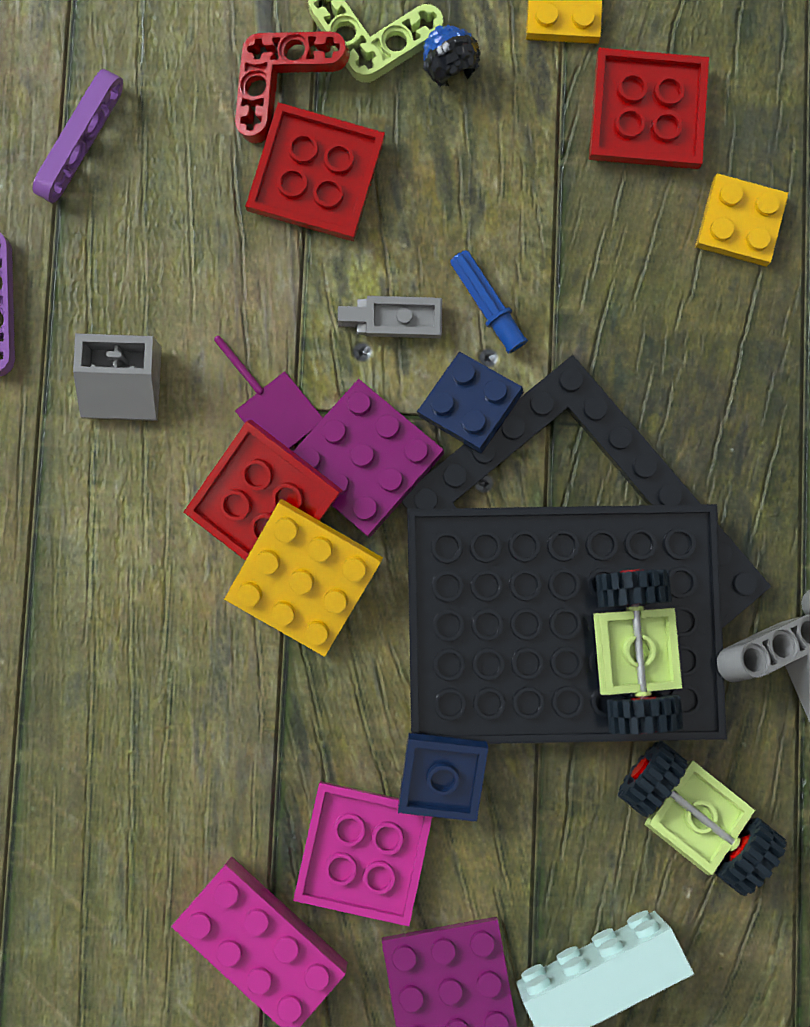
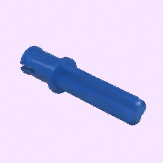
M465 250L456 254L450 261L451 266L485 316L487 328L492 327L508 354L521 348L528 340L510 315L512 309L504 306L469 251Z

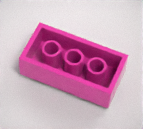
M233 857L225 863L171 926L279 1027H301L346 975L347 961Z

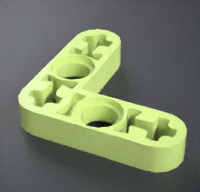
M308 0L311 17L321 31L336 32L343 26H349L355 30V37L346 42L350 51L346 67L357 81L363 83L375 81L423 50L429 33L434 31L437 26H443L441 11L431 4H423L370 37L345 0H324L326 3L331 2L332 12L335 16L333 20H331L330 13L324 6L319 8L320 0ZM424 19L426 22L433 20V29L429 30L427 26L420 28V20ZM416 31V37L414 41L412 33ZM392 36H400L407 44L401 51H392L387 47L386 42ZM332 46L335 51H338L336 46ZM359 47L360 53L366 61L372 59V68L368 69L365 65L360 66L359 55L356 52Z

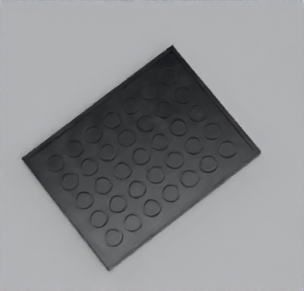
M717 504L407 509L411 733L485 741L487 744L727 740L724 678L717 668V657L723 650ZM669 569L672 602L641 604L639 606H643L644 610L675 608L682 689L651 691L650 696L681 695L683 729L650 734L609 733L607 700L634 696V693L600 695L593 614L624 612L626 607H631V605L599 607L596 575L620 573V571Z

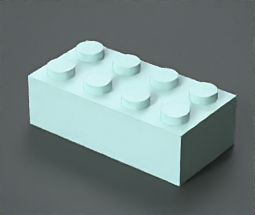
M641 911L628 918V924L616 931H613L612 928L603 930L592 937V943L580 949L577 946H573L560 952L556 956L557 961L545 967L542 964H538L525 970L521 974L522 978L517 980L516 984L534 1027H592L693 975L694 973L672 928L655 911L651 913Z

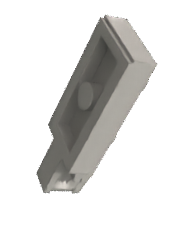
M367 296V299L357 300V307L338 306L337 323L339 327L357 328V334L368 337L441 338L442 298Z

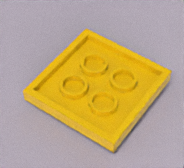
M281 499L224 600L325 657L379 567L383 557Z

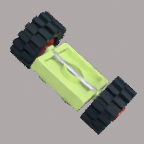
M669 569L620 571V573L596 575L599 607L631 605V607H626L624 612L593 614L600 695L634 693V696L607 700L609 733L650 734L682 730L681 695L650 696L651 691L682 689L675 608L644 610L643 606H639L641 604L672 602Z
M655 742L652 747H649L644 756L641 755L637 764L632 766L631 772L623 779L624 783L619 787L618 797L642 816L647 817L649 813L651 814L644 823L645 826L706 875H713L715 873L740 895L747 896L748 893L752 894L755 892L756 886L760 888L764 884V879L766 877L770 878L773 874L771 872L772 869L778 867L781 862L779 858L784 856L786 851L784 850L787 846L786 839L760 818L750 819L755 812L751 806L693 760L687 761L665 742Z

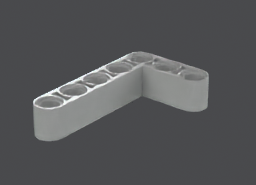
M810 615L781 621L724 648L717 657L718 671L729 682L763 677L785 666L810 722Z

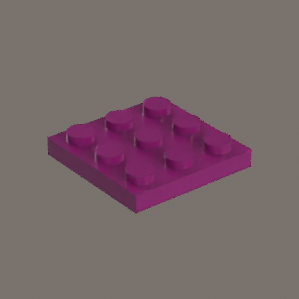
M360 379L349 388L293 451L343 490L332 507L368 538L376 532L445 453L443 448Z
M497 916L382 937V947L396 1027H517Z

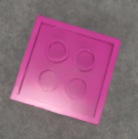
M320 781L293 901L409 927L432 817L398 813L399 798Z

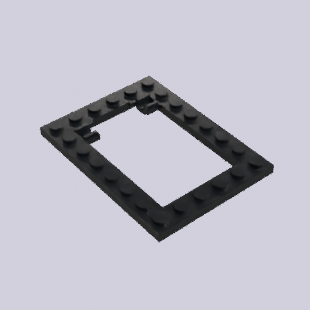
M571 355L518 400L482 454L466 444L462 445L423 477L401 502L406 509L456 508L453 504L567 410L647 505L700 504L574 355ZM718 525L723 628L766 592L771 585Z

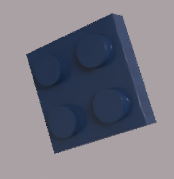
M459 351L417 410V413L423 420L482 454L524 393L523 387Z
M408 733L398 800V813L477 822L488 755L487 742Z

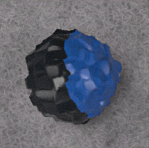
M439 25L434 31L429 33V37L423 46V69L430 75L432 81L440 87L449 86L447 79L460 73L462 70L468 80L472 73L479 68L478 62L480 61L481 52L477 40L465 28L459 29L456 26L450 25L445 27Z

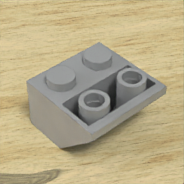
M75 334L73 375L81 418L158 421L162 347L154 336Z

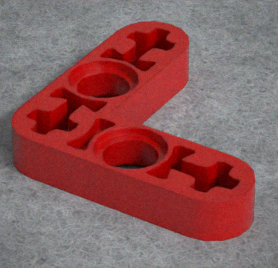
M321 31L257 33L246 39L241 53L235 115L236 128L245 140L250 143H260L267 139L274 116L278 73L335 72L341 70L346 66L350 57L349 48L343 37L337 32ZM298 44L305 47L301 58L298 60L287 59V53L291 47ZM314 45L318 51L313 50ZM331 46H336L338 51H334L332 57L327 58L325 53L330 52ZM265 47L267 52L262 53L260 59H256L254 54L260 53L261 48ZM259 80L266 82V88L262 94L255 97L249 95V88L252 83ZM256 114L261 123L255 124L254 130H250L247 124L254 122V115Z

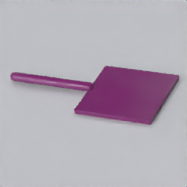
M215 336V343L257 393L235 410L244 423L252 419L290 449L309 434L323 419L285 371L262 388L220 336Z

